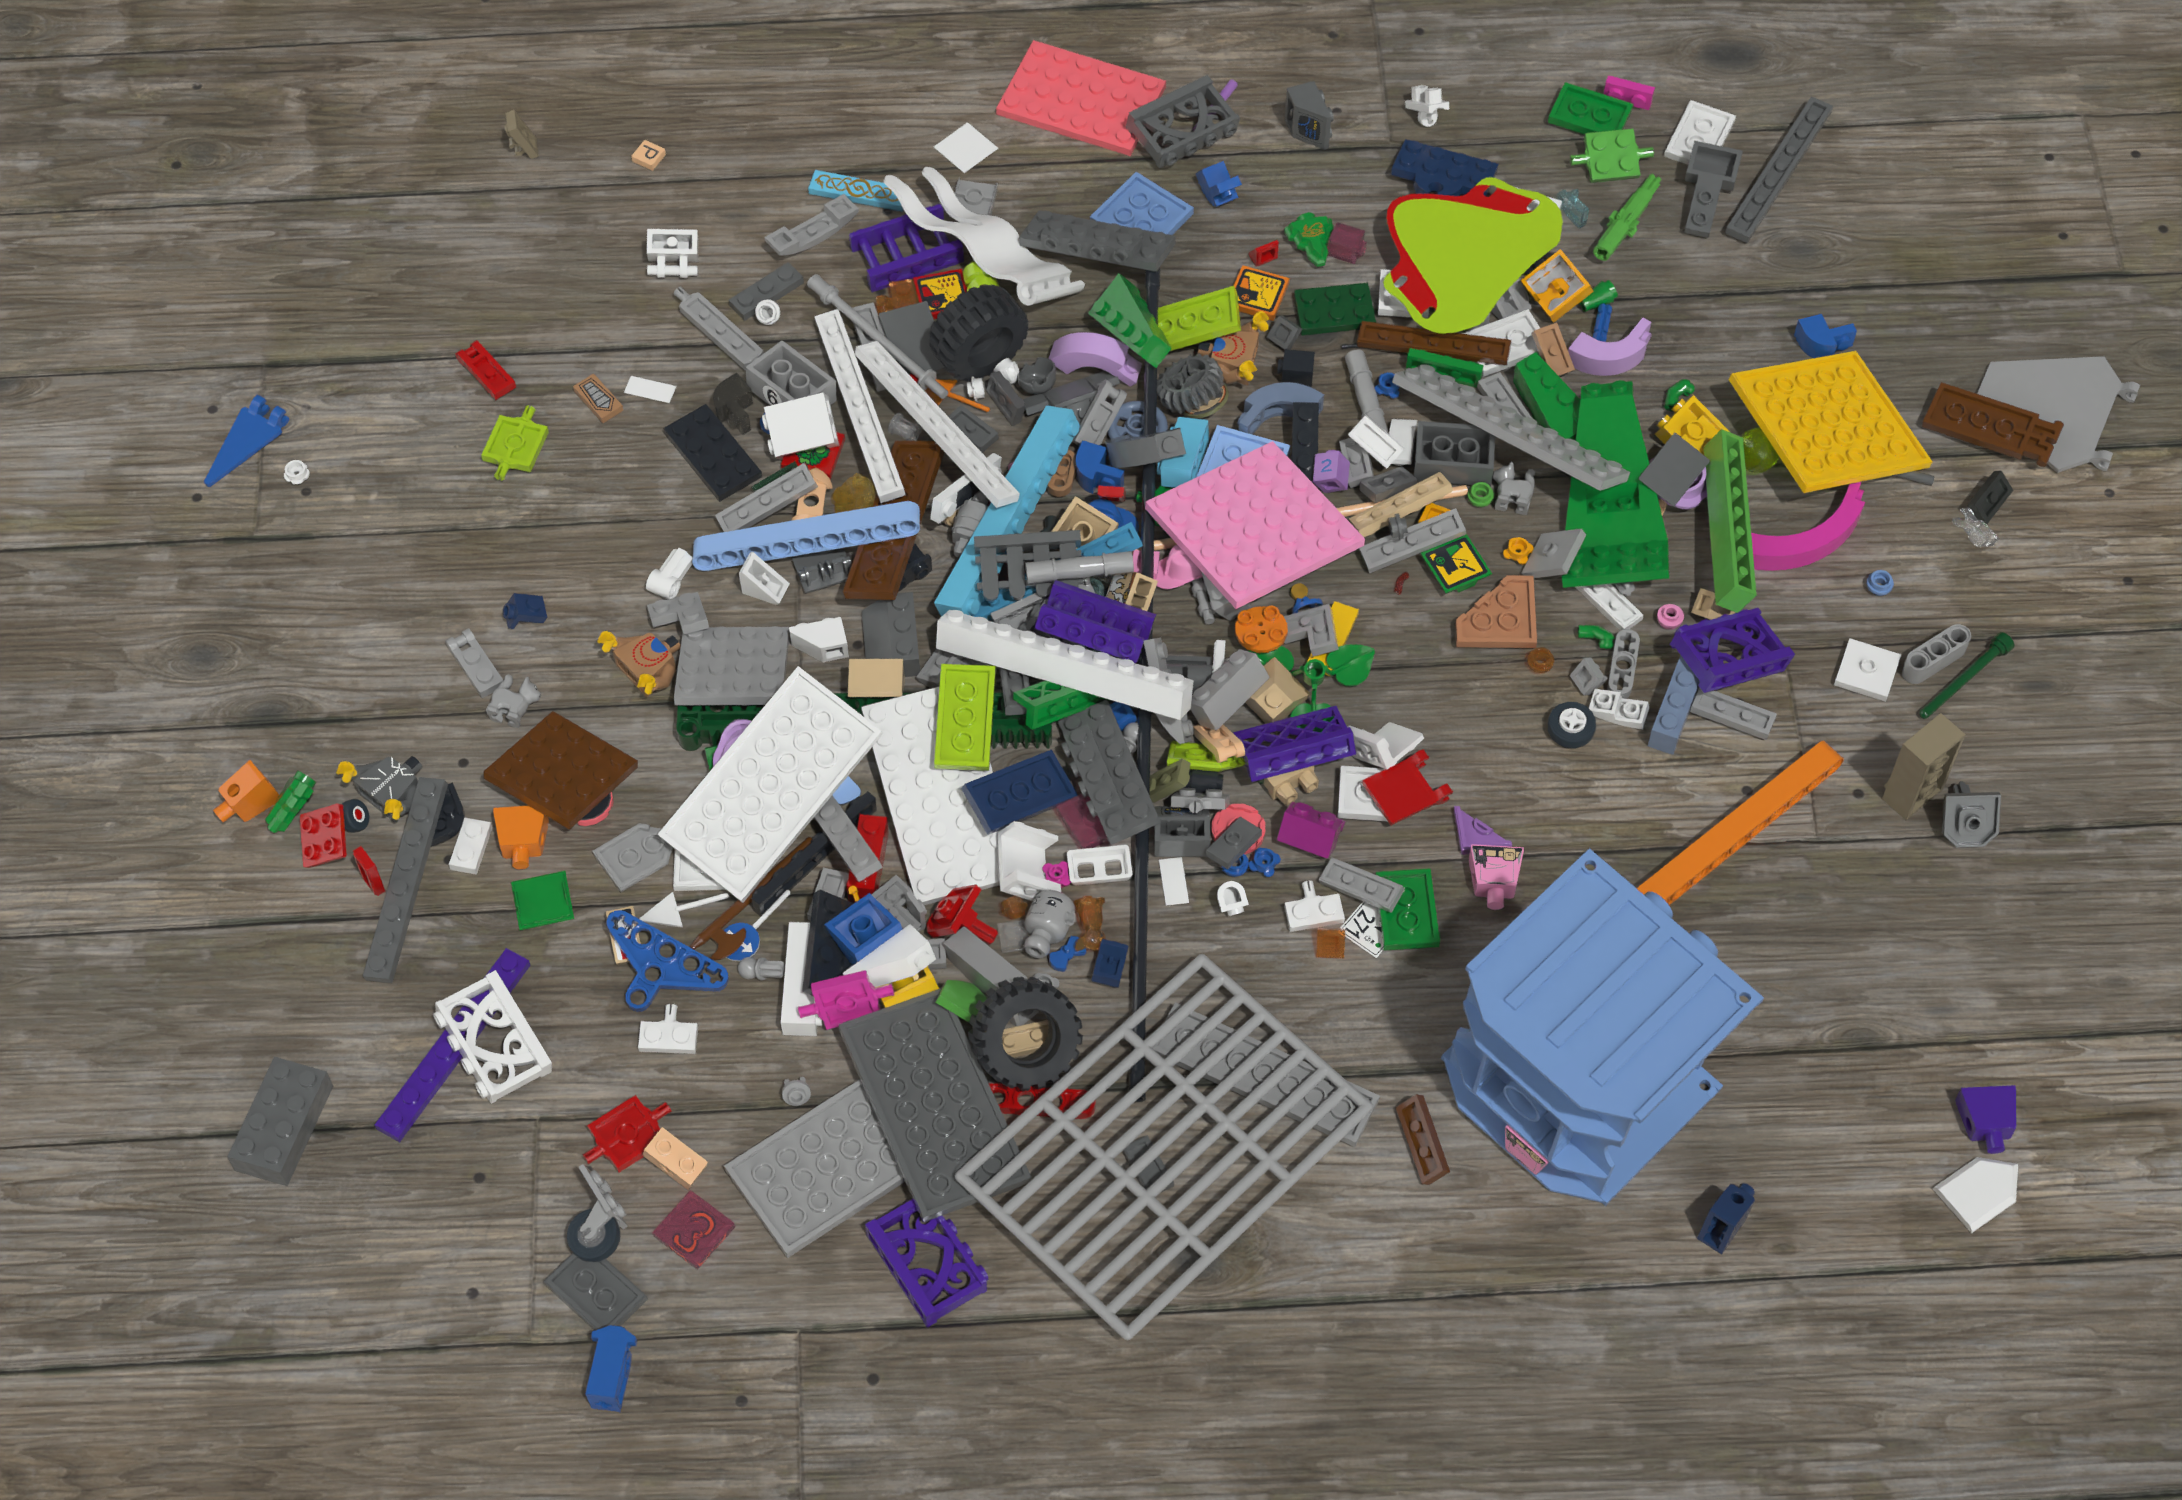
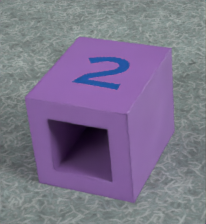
M1328 450L1325 453L1315 454L1313 482L1324 493L1347 490L1350 462L1339 450Z

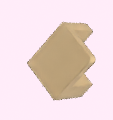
M1700 588L1691 611L1693 614L1710 620L1719 618L1724 614L1731 615L1736 613L1716 605L1715 593Z

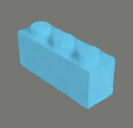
M1178 417L1175 427L1170 428V430L1181 429L1186 454L1166 458L1158 462L1157 475H1161V486L1175 488L1196 478L1209 442L1208 420Z

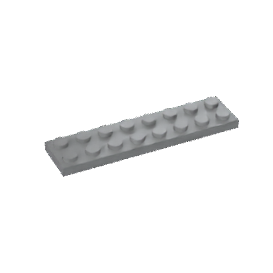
M1174 1003L1166 1020L1180 1009L1182 1005ZM1193 1011L1152 1049L1165 1059L1209 1018ZM1224 1024L1218 1025L1176 1065L1192 1072L1237 1030ZM1247 1036L1203 1078L1220 1084L1253 1054L1263 1042ZM1275 1048L1230 1090L1247 1097L1291 1055ZM1305 1061L1300 1062L1258 1103L1274 1110L1317 1069ZM1325 1077L1286 1116L1302 1122L1338 1088ZM1349 1082L1373 1104V1110L1340 1140L1356 1147L1379 1102L1380 1095ZM1346 1096L1313 1128L1330 1135L1359 1106Z

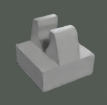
M1591 657L1583 658L1570 674V677L1583 695H1591L1594 689L1601 687L1607 680V677L1600 671L1599 665Z

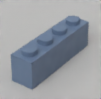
M1681 655L1648 742V747L1671 755L1675 752L1697 694L1698 684L1700 683Z

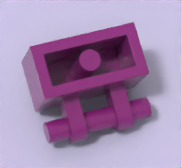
M1292 802L1284 813L1277 841L1328 859L1336 848L1340 831H1343L1346 821L1336 818V815L1330 812L1314 810L1313 806L1305 803Z

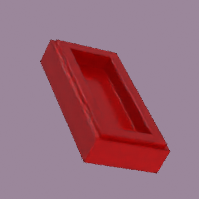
M1098 486L1099 499H1107L1109 501L1124 502L1126 491L1124 487Z
M362 846L353 850V856L362 879L374 895L379 896L384 893L385 888L375 863Z

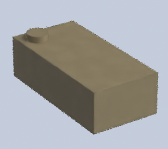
M1942 713L1936 716L1902 745L1891 777L1884 785L1886 790L1882 800L1905 820L1909 819L1944 789L1966 734Z

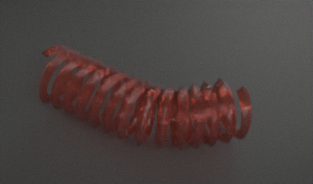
M1405 571L1398 577L1394 592L1402 593L1404 581L1409 579L1408 572Z

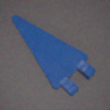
M256 395L251 401L249 408L243 407L240 410L204 480L205 485L211 487L281 435V428L290 420L289 417L284 415L286 411L276 406L272 410L269 420L264 418L263 416L267 414L270 407L264 404L266 402L265 398Z

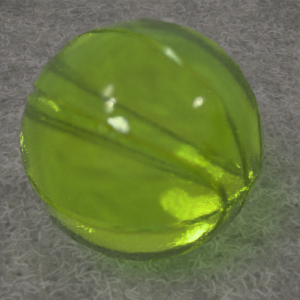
M1761 428L1749 429L1740 436L1743 438L1746 471L1752 473L1766 472L1777 463L1779 455Z

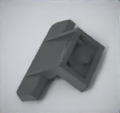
M1102 371L1056 387L1045 393L1033 395L1023 400L1025 412L1027 415H1031L1044 410L1045 406L1072 409L1080 425L1102 381L1106 379L1114 386L1120 384L1119 378L1107 371Z

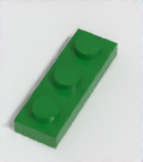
M1413 348L1409 349L1406 369L1419 367L1423 364L1432 366L1435 372L1451 376L1455 379V382L1477 388L1478 381L1482 380L1484 365L1472 361H1464Z

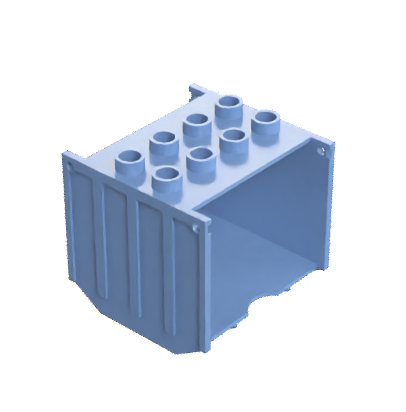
M1590 848L1466 966L1465 970L1468 972L1471 983L1467 997L1463 1001V1009L1466 1012L1470 1029L1461 1027L1457 1031L1456 1037L1452 1041V1046L1442 1055L1441 1059L1445 1063L1458 1109L1549 1191L1601 1202L1606 1206L1722 1089L1723 1085L1702 1067L1705 1058L1763 1001L1764 997L1717 958L1718 950L1708 936L1698 930H1692L1688 933L1672 919V909L1661 896L1651 891L1643 895ZM1591 864L1595 869L1592 871L1587 870L1585 865ZM1745 996L1749 999V1002L1743 1003L1739 997ZM1700 1084L1708 1085L1709 1090H1702ZM1509 1125L1549 1161L1537 1175L1533 1174L1505 1148V1126Z

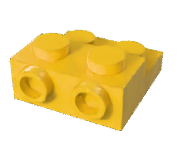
M1693 395L1686 402L1681 399L1671 409L1674 414L1671 417L1666 415L1657 423L1656 426L1659 430L1655 435L1666 444L1675 432L1704 455L1703 447L1721 429L1728 432L1729 430Z

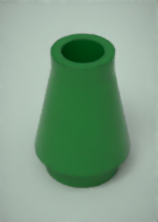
M1610 280L1600 281L1592 288L1594 292L1579 304L1587 312L1599 307L1602 303H1613L1614 299L1618 297L1616 288Z

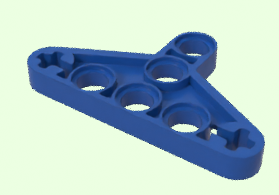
M616 910L608 916L607 928L611 936L637 973L626 992L627 1005L633 1011L641 1012L646 1010L660 989L715 992L721 991L727 986L729 981L728 972L721 964L625 911ZM621 918H624L625 925L632 929L630 939L625 937L629 934L627 929L619 927L618 930L615 929L614 920L620 921ZM644 930L650 932L652 938L649 943L640 944L636 941L638 932ZM665 944H671L675 947L676 951L672 957L665 958L660 954V948ZM690 957L697 958L700 962L698 969L695 971L686 970L684 968L686 959ZM705 964L709 965L707 967L709 973L715 975L717 972H721V982L711 983V977L706 973H703V979L698 978L702 974ZM651 967L658 968L661 971V976L656 981H649L645 977L646 971ZM636 991H642L647 996L646 1001L641 1005H635L631 1002V995Z

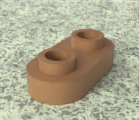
M1068 450L1063 456L1056 473L1047 485L1048 492L1053 496L1063 497L1072 490L1076 473V455L1071 450Z

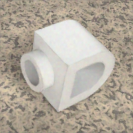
M1234 881L1226 882L1219 887L1217 900L1221 912L1227 911L1228 916L1244 912L1243 906L1249 905L1244 888Z

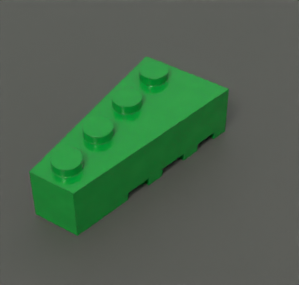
M1118 273L1101 297L1094 303L1088 314L1139 356L1157 368L1172 347L1161 328L1157 326L1156 319L1149 312L1148 305L1141 298L1138 288Z
M1536 352L1516 363L1513 383L1526 407H1529L1532 412V418L1537 421L1538 425L1556 430L1559 436L1576 441L1581 399Z

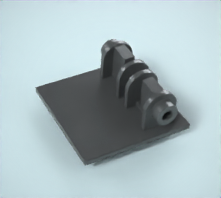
M844 548L791 556L805 594L847 581L852 566L850 557L846 556Z

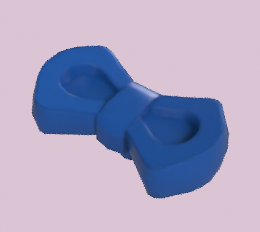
M1071 936L1067 944L1061 947L1060 951L1049 954L1050 966L1056 971L1065 972L1069 960L1074 956H1084L1087 953L1084 940Z

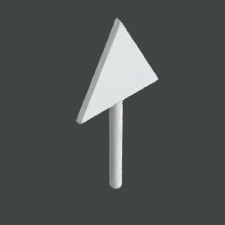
M672 892L639 919L647 923L683 928L679 911L728 898L729 895L724 893L677 906Z

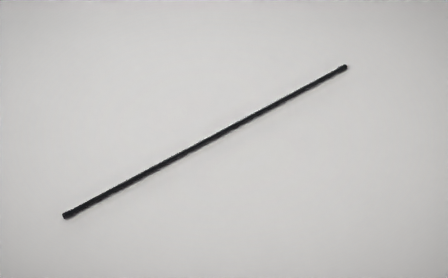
M1160 268L1157 272L1145 270L1146 304L1148 305L1149 312L1155 317L1157 326ZM1146 360L1143 436L1156 433L1157 368ZM1156 462L1143 465L1141 542L1143 546L1141 547V574L1154 579L1155 519L1145 509V502L1155 497ZM1153 597L1148 608V612L1153 613ZM1153 627L1148 640L1153 639ZM1143 643L1139 656V665L1148 667ZM1138 708L1137 768L1150 796L1151 711ZM1149 828L1135 834L1132 1014L1146 1003ZM1146 1018L1133 1029L1143 1040L1146 1037ZM1142 1057L1131 1067L1129 1091L1146 1076L1145 1057ZM1146 1092L1141 1097H1139L1135 1102L1145 1101Z

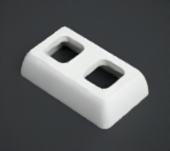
M1128 845L1076 849L1067 852L1070 881L1075 886L1127 881L1132 877ZM1119 861L1122 873L1108 876L1105 871V863ZM1083 864H1092L1094 866V877L1080 878L1077 867Z

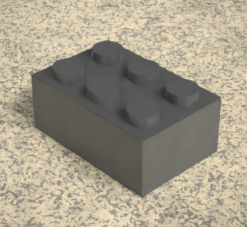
M1418 421L1414 477L1417 478V481H1423L1441 472L1451 484L1474 485L1477 482H1484L1491 487L1494 469L1495 436L1475 425Z

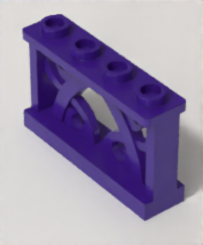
M1759 608L1744 609L1739 613L1724 614L1719 618L1705 619L1689 626L1683 625L1675 631V636L1670 642V646L1673 649H1677L1700 681L1698 686L1704 693L1783 672L1794 657L1795 653L1792 649L1784 647L1760 615L1762 611ZM1753 632L1758 639L1755 640L1752 638ZM1720 638L1733 641L1745 647L1740 660L1727 653L1717 652ZM1700 642L1701 645L1696 644V645L1694 646L1693 643ZM1749 651H1752V654H1751V655H1754V656L1750 657V655L1748 654V652H1749Z
M912 1199L883 1217L866 1223L865 1228L866 1236L928 1328L935 1324L937 1319L979 1294L987 1292V1280H989V1277L982 1265L976 1266L972 1260L973 1253L965 1241L961 1243L957 1238L956 1234H958V1231L951 1219L945 1220L942 1215L930 1220L928 1224H922L919 1221V1217L916 1220V1229H910L909 1219L911 1215L919 1212ZM903 1220L904 1229L884 1233L886 1229ZM936 1227L938 1228L941 1234L933 1232L936 1229ZM908 1241L910 1246L909 1252L905 1255L899 1254L898 1248H906L905 1242ZM915 1241L933 1244L944 1249L939 1275L926 1268L908 1269L907 1266L913 1261L916 1253ZM954 1253L961 1263L953 1264ZM959 1272H965L970 1277V1284L964 1289L952 1288L947 1282L950 1280L953 1283H962V1280L957 1278ZM922 1276H927L935 1282L932 1284L928 1280V1283L922 1286L918 1283V1279ZM943 1290L952 1295L933 1307L932 1303Z

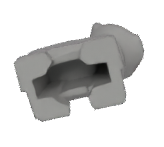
M1513 462L1493 472V479L1498 483V498L1495 502V510L1506 511L1509 502H1513L1518 505L1515 511L1516 514L1527 515L1535 486L1533 478L1535 471L1533 469H1529L1526 472L1525 480H1514Z
M507 674L504 681L493 692L492 701L487 706L486 712L492 721L501 724L503 721L502 715L507 714L506 718L509 719L508 725L519 728L521 725L520 719L526 713L528 705L539 701L541 693L538 691L537 686L530 682L529 677L524 679L519 688V693L509 690L513 683V677Z

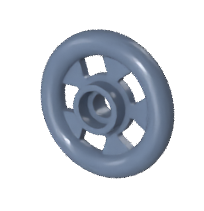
M1131 401L1122 404L1108 430L1110 439L1124 436V434L1131 435V437L1143 436L1144 401ZM1157 407L1156 421L1158 426H1156V433L1168 430V423L1164 413ZM1132 411H1142V412H1143V415H1141V414H1133V415H1132ZM1119 419L1126 420L1125 427L1117 426Z

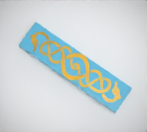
M815 170L808 188L809 194L835 199L845 194L854 203L904 211L895 193L882 182Z

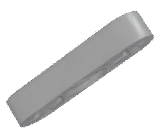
M1630 629L1621 630L1616 635L1607 686L1608 691L1621 692V696L1624 699H1627L1632 691L1640 643L1639 635ZM1625 640H1630L1628 652L1623 651ZM1620 660H1625L1630 663L1631 667L1629 669H1620L1616 663ZM1619 678H1624L1622 690L1617 689Z

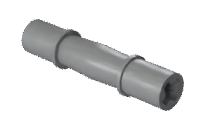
M1362 350L1350 351L1346 354L1345 361L1350 374V382L1354 384L1356 397L1362 411L1361 418L1366 414L1389 434L1384 419V411L1379 406L1377 393L1371 380L1372 372L1369 370L1365 353Z
M1132 551L1102 553V556L1074 557L1055 561V558H1052V560L1025 563L1028 584L1055 582L1057 579L1084 578L1102 574L1107 577V575L1134 572Z

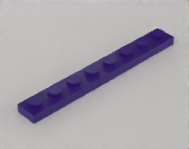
M506 948L487 974L496 970L507 990L511 993L531 965L529 960ZM487 990L470 1000L479 1005L490 992ZM463 1005L460 1011L469 1012L471 1015L474 1013L468 1006ZM458 1012L457 1015L454 1017V1020L456 1022H462L464 1020V1016L459 1014ZM489 1012L486 1013L490 1018L493 1017ZM483 1020L478 1028L476 1039L487 1025ZM446 1029L375 1123L378 1131L398 1142H401L463 1058L459 1050L455 1052L451 1048L447 1039L449 1033ZM467 1030L460 1031L466 1041Z

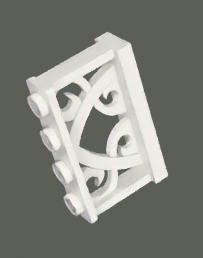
M496 970L487 974L484 979L443 1000L435 1002L436 1012L433 1013V1016L438 1026L446 1028L449 1033L447 1039L451 1048L455 1052L459 1050L464 1058L461 1060L465 1071L468 1075L473 1073L477 1080L475 1086L482 1098L487 1097L491 1104L540 1076L542 1078L552 1072L551 1060ZM487 990L490 992L479 1005L470 1000ZM458 1005L468 1006L474 1011L473 1015L466 1011H460L459 1014L464 1016L462 1022H456L452 1018L451 1012ZM498 1010L501 1011L502 1017L499 1020H494L486 1013L489 1012L493 1016V1012ZM482 1020L493 1027L511 1026L512 1031L509 1032L504 1040V1054L493 1053L476 1046V1036ZM467 1030L466 1041L460 1031ZM513 1041L519 1042L521 1048H513L514 1055H510V1043ZM477 1060L485 1062L482 1068ZM534 1064V1067L515 1076L514 1066ZM502 1066H508L509 1076L504 1083L495 1084L489 1080L488 1073L490 1071H497L499 1078L502 1074Z

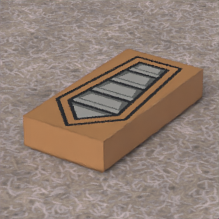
M594 373L573 386L574 392L602 423L624 411L623 405Z

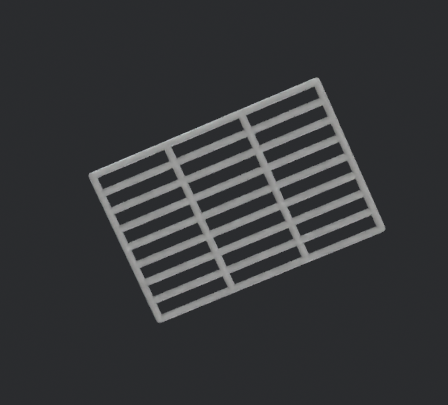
M1199 954L955 1174V1179L1123 1339L1130 1340L1373 1110V1104L1206 955ZM1201 967L1214 977L1145 1040L1141 1039L1133 1031L1141 1021ZM1222 985L1234 995L1165 1059L1152 1049ZM1241 1004H1244L1254 1013L1246 1023L1187 1077L1184 1078L1173 1068ZM1262 1022L1268 1025L1275 1033L1206 1097L1194 1087L1202 1077ZM1121 1039H1126L1135 1048L1066 1112L1063 1113L1052 1103ZM1283 1040L1296 1050L1228 1115H1225L1214 1105ZM1142 1057L1148 1059L1155 1068L1085 1132L1073 1122L1079 1114ZM1304 1059L1317 1069L1251 1132L1246 1134L1235 1124ZM1165 1075L1176 1085L1106 1151L1093 1141L1161 1077ZM1325 1077L1332 1082L1338 1089L1271 1152L1267 1153L1256 1143ZM1184 1094L1191 1098L1197 1105L1126 1171L1114 1160L1117 1155ZM1346 1096L1359 1106L1290 1173L1277 1162ZM1044 1110L1054 1120L1045 1131L983 1187H980L969 1177L1041 1111ZM1204 1113L1213 1118L1218 1124L1147 1190L1134 1179ZM1063 1129L1075 1139L1070 1146L1004 1206L1001 1207L990 1196ZM1226 1131L1239 1142L1168 1209L1155 1198ZM1085 1148L1096 1160L1022 1227L1011 1214ZM1248 1150L1260 1162L1188 1229L1176 1217ZM1104 1167L1117 1178L1044 1246L1031 1235ZM1268 1169L1281 1180L1213 1246L1209 1248L1197 1237ZM1126 1186L1137 1199L1065 1266L1062 1265L1052 1254ZM1147 1206L1158 1216L1146 1230L1086 1286L1073 1275L1143 1208ZM1168 1225L1179 1238L1106 1306L1094 1293ZM1189 1245L1201 1257L1127 1326L1115 1314Z

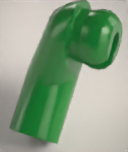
M1681 379L1671 386L1667 391L1664 408L1672 411L1671 409L1678 403L1679 397L1682 394L1689 396L1694 392V384L1690 383V380Z
M1578 625V638L1599 639L1600 648L1611 649L1613 647V639L1615 638L1610 631L1598 625Z

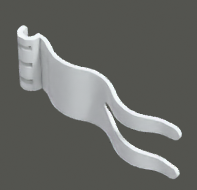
M925 167L922 175L934 187L945 211L959 222L944 221L935 217L925 209L909 186L895 176L887 175L885 177L884 184L895 193L904 211L913 222L924 229L948 232L958 237L965 244L976 264L984 272L998 279H1006L1018 283L1017 295L1023 304L1033 305L1079 293L1083 290L1085 283L1082 280L1070 282L1072 271L1058 263L1042 261L1029 252L1025 246H1020L1019 234L1007 221L996 216L975 214L966 209L956 198L947 180L935 169Z

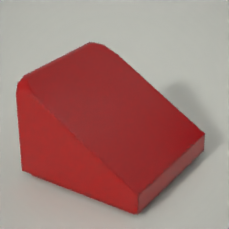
M1278 240L1249 252V257L1256 267L1278 258Z

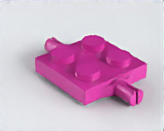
M864 970L811 983L814 1003L798 1006L800 1018L817 1014L823 1020L826 1030L839 1027L841 1023L880 1010L878 999L894 996V989L892 984L875 988L870 982L867 971Z

